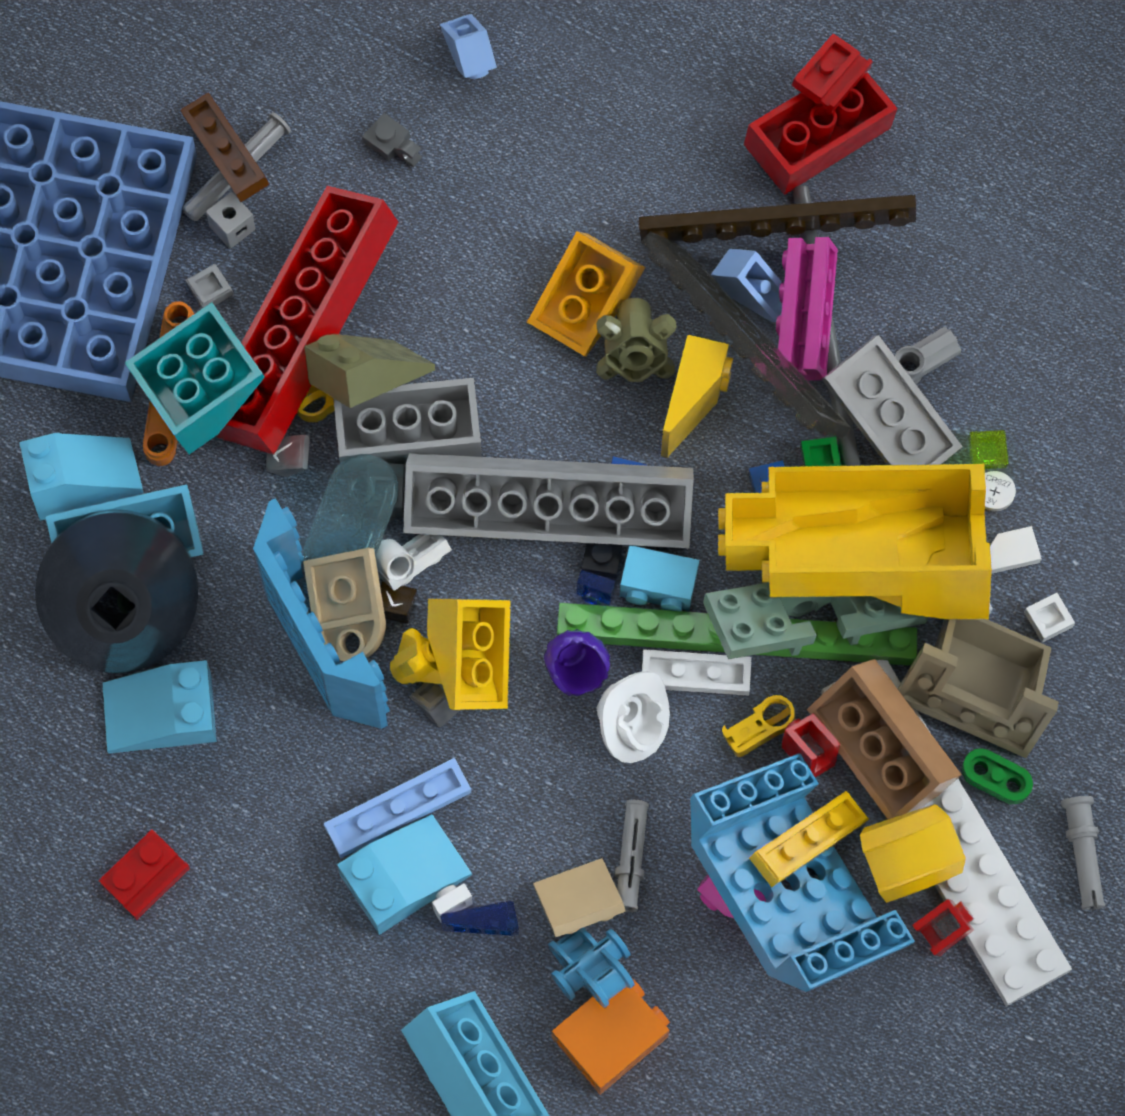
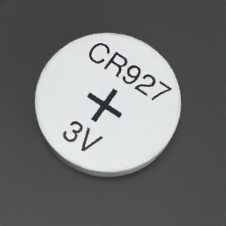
M999 471L985 473V509L989 511H1002L1011 505L1016 494L1013 480L1005 473Z

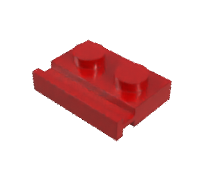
M833 33L796 75L792 86L818 105L821 103L828 108L827 111L832 114L869 71L873 61L870 58L866 60L860 55V51Z
M151 829L98 881L138 920L190 867Z

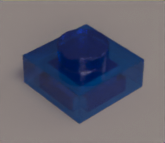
M581 570L577 581L576 595H580L582 600L593 605H601L602 603L610 605L615 593V581Z

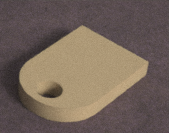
M364 548L303 561L310 608L323 629L321 633L325 640L324 645L331 643L340 661H346L361 652L364 653L366 658L371 656L381 645L386 630L374 548ZM351 633H355L360 640V646L354 653H350L346 648V639Z

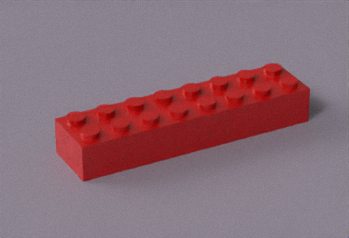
M326 186L241 342L265 378L217 435V438L275 454L311 387L308 378L305 346L318 341L322 336L340 333L399 223L383 199Z

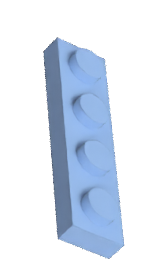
M453 758L325 822L324 827L340 858H343L470 794L471 788L457 761Z

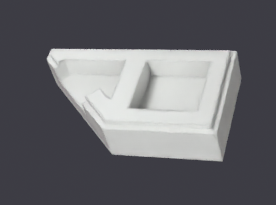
M1032 526L999 533L990 546L991 574L1037 564L1042 559Z

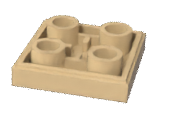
M603 858L533 883L555 937L575 933L580 928L599 921H608L614 916L626 912L623 901Z

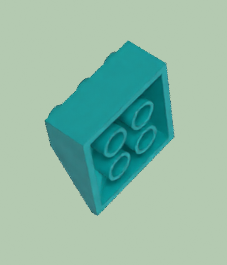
M212 302L125 362L166 425L188 454H191L217 436L265 378Z

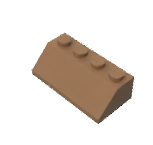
M875 659L852 666L807 709L810 715L814 713L841 743L839 754L887 819L920 809L939 796L962 775Z

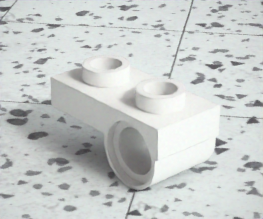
M419 534L403 546L393 539H385L374 548L378 575L395 591L400 586L408 584L413 577L427 567L439 562L452 549L447 540L441 535Z

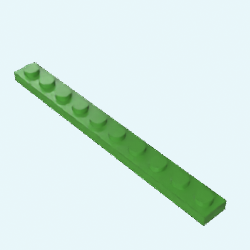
M559 603L557 635L567 630L578 629L590 632L597 639L602 640L603 644L725 652L708 613ZM790 619L792 624L811 622L817 635L814 644L802 646L799 655L794 656L791 655L789 649L756 654L867 662L875 659L887 660L889 664L911 666L917 657V628L904 627L861 635L858 644L850 645L847 638H842L836 625L837 622Z

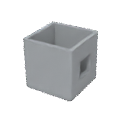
M230 192L206 211L209 227L230 249L256 229L253 214L239 201L233 192ZM232 210L236 211V215L233 218H225ZM243 227H246L245 230H243L240 234L236 236V233L238 231H240Z

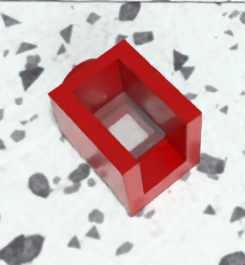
M812 713L802 720L798 718L787 725L784 730L781 747L790 757L800 753L816 778L836 765L841 743Z
M947 899L912 926L926 938L932 947L930 950L934 956L941 957L948 949L974 931L970 925L974 917L962 901L955 904L953 900Z

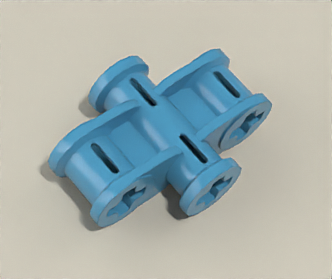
M584 927L575 933L566 934L557 942L551 941L548 943L550 951L564 968L560 972L557 970L553 971L551 976L569 1000H573L576 997L575 993L582 987H585L603 1008H606L609 1005V1000L626 987L631 989L635 986L627 970L618 961L622 957L627 959L631 954L622 939L612 929L607 930L606 937L598 943Z

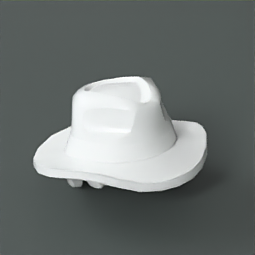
M641 671L629 675L615 684H611L604 691L596 708L600 720L601 735L609 753L624 763L641 761L655 753L665 739L670 717L668 697L662 678L653 672Z

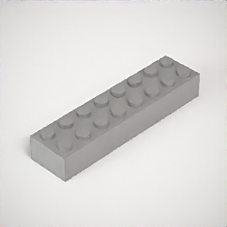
M409 453L405 473L403 533L689 548L694 481L693 468Z

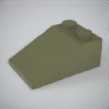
M332 334L322 336L318 341L305 346L309 383L349 408L435 371L434 363L398 342L389 339Z

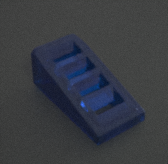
M511 900L445 913L440 916L442 930L447 932L504 936L519 935L514 902H511Z

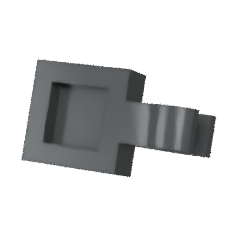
M385 113L362 136L365 145L388 161L396 154L414 168L422 159V156L418 154L421 148L415 142L409 140L411 138L410 131Z

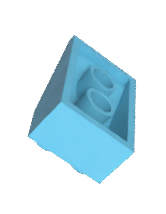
M52 433L19 442L30 494L40 521L45 520L47 515L144 493L130 438Z
M207 660L169 664L103 682L108 754L217 742L212 678Z
M432 814L368 844L337 864L341 878L379 935L436 899V894L450 885L456 886L472 875Z

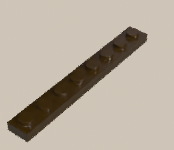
M903 195L639 217V231L642 244L648 243L653 246H661L671 241L697 243L702 239L708 238L732 240L737 236L746 235L762 238L769 236L771 233L786 232L790 235H799L808 230L834 232L846 227L870 229L875 225L883 224L900 227L910 222H916V196Z

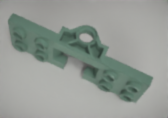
M769 582L706 593L703 600L728 660L783 649H789L792 656L799 655L802 646L814 644L817 635L810 621L792 624L789 616L798 617L806 615L812 610L816 612L827 603H831L838 618L836 625L842 638H847L850 645L858 644L861 635L925 624L928 619L925 616L901 613V607L872 596L770 597Z

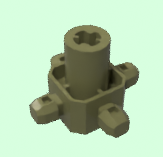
M629 298L622 301L618 306L617 319L608 315L598 319L596 323L597 331L605 339V356L596 366V373L602 379H611L620 374L629 382H643L652 374L664 379H668L674 374L675 365L668 357L667 338L677 328L676 321L672 316L665 314L652 320L651 306L647 301L641 298Z

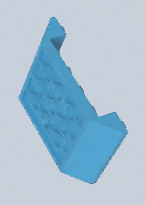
M275 498L268 503L253 548L265 596L332 716L382 729L388 726L386 713L390 712L386 703L388 698L384 692L386 687L382 681L384 676L376 661L368 662L363 652L340 663V659L332 644L324 645L325 640L321 633L323 629L313 611L307 614L308 610L304 603L305 597L296 580L304 577L301 564L305 561L301 553L303 549L298 541L300 536L295 528L297 523L289 508L281 509Z
M799 753L693 794L690 797L691 846L767 975L808 992L910 946L915 940L896 910L877 918L834 846L785 878L790 883L792 890L784 888L781 882L771 887L749 859L757 850L813 813L804 797L819 783ZM807 867L816 872L818 879L812 878L808 874ZM754 889L762 892L766 902L760 901L755 896Z

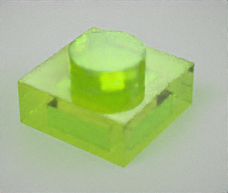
M1005 430L970 432L968 439L971 464H984V469L1007 468L1009 461Z

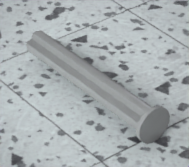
M273 112L269 115L270 120L245 144L255 162L283 134L288 135L291 132L287 123ZM220 171L183 206L184 213L191 220L198 221L231 188Z

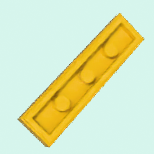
M845 791L757 850L749 859L768 884L774 887L864 825L869 818L850 794Z

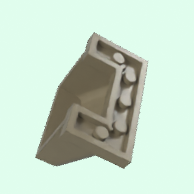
M944 619L935 646L924 643L898 687L899 692L911 708L1024 758H1027L1054 717L1059 703L1042 695L1051 647L987 619Z

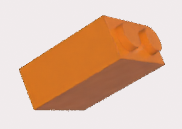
M634 979L635 986L631 989L626 987L609 1000V1005L606 1008H603L594 997H591L552 1030V1039L600 1095L669 1036L670 1030L667 1028V1025L670 1023L657 1006L651 1009L642 999L645 993Z

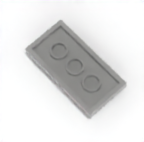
M879 335L872 337L822 378V381L886 465H941L963 447Z

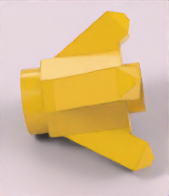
M409 628L403 633L398 653L390 662L391 674L401 684H413L415 682L442 684L429 640L423 637L416 629Z

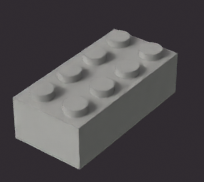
M474 378L401 385L352 408L334 399L338 451L342 473L367 471L368 463L404 464V467H406L409 453L482 457Z

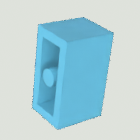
M629 545L620 584V597H624L626 601L636 605H645L648 602L661 605V608L664 610L689 611L700 560Z

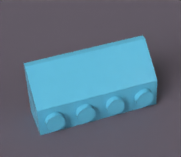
M187 484L45 516L51 543L65 528L80 518L100 511L128 510L145 514L166 525L184 543L191 557L203 555L204 552Z
M475 991L427 1007L401 1029L410 1048L415 1053L451 1116H549Z

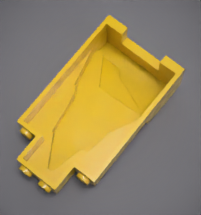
M984 464L769 467V481L762 482V493H725V508H718L719 530H725V534H718V556H726V571L762 570V582H769L770 597L872 596L901 607V613L940 619H989L992 568L990 543L986 542V483Z

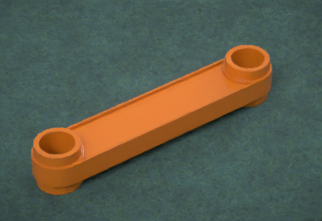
M180 301L169 304L163 314L160 338L181 324L172 323L175 317L185 316L188 319L194 315L191 307ZM149 401L143 451L150 463L156 466H165L173 460L178 440L154 405ZM157 444L167 445V448L160 453L151 451Z

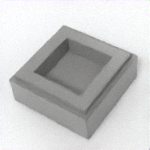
M216 264L185 280L186 285L201 308H204L211 302L215 306L234 295L233 290Z

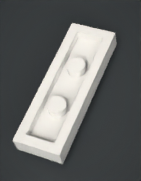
M643 649L642 671L653 672L659 675L663 680L666 690L749 696L751 657L728 660L727 655Z

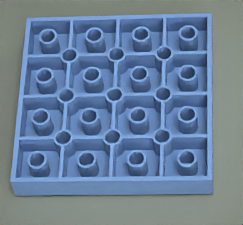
M0 101L1 378L127 402L132 401L137 381L125 362L145 349L197 158L193 137Z

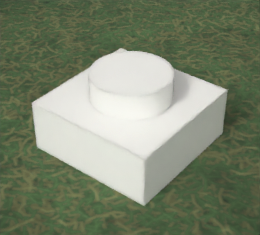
M1058 593L1027 607L1024 611L1042 643L1073 628L1075 624Z
M465 884L457 888L455 885H450L436 894L437 900L432 902L433 911L441 923L473 904L472 895Z

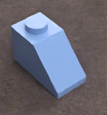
M472 14L440 24L455 65L465 78L478 79L486 76L489 73L488 70L497 68L487 30Z
M729 249L711 276L730 298L770 322L776 323L777 317L782 312V303L779 298V287L782 281L756 251Z

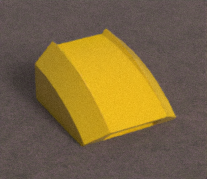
M936 804L864 827L860 833L862 851L871 869L878 892L886 903L919 892L963 873L966 857L950 816Z

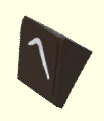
M382 581L380 589L385 619L408 624L417 589L400 586L394 591Z

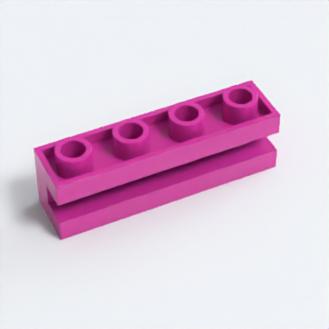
M815 237V244H806L803 238H788V249L784 250L782 255L785 281L779 287L782 312L776 319V332L779 336L778 348H775L773 352V365L786 381L822 380L827 375L838 249L829 237Z

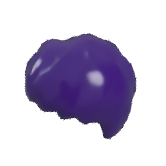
M578 629L567 630L548 642L544 653L545 667L553 683L566 695L581 696L585 693H594L602 687L603 681L608 679L610 655L602 640L597 639L590 632Z

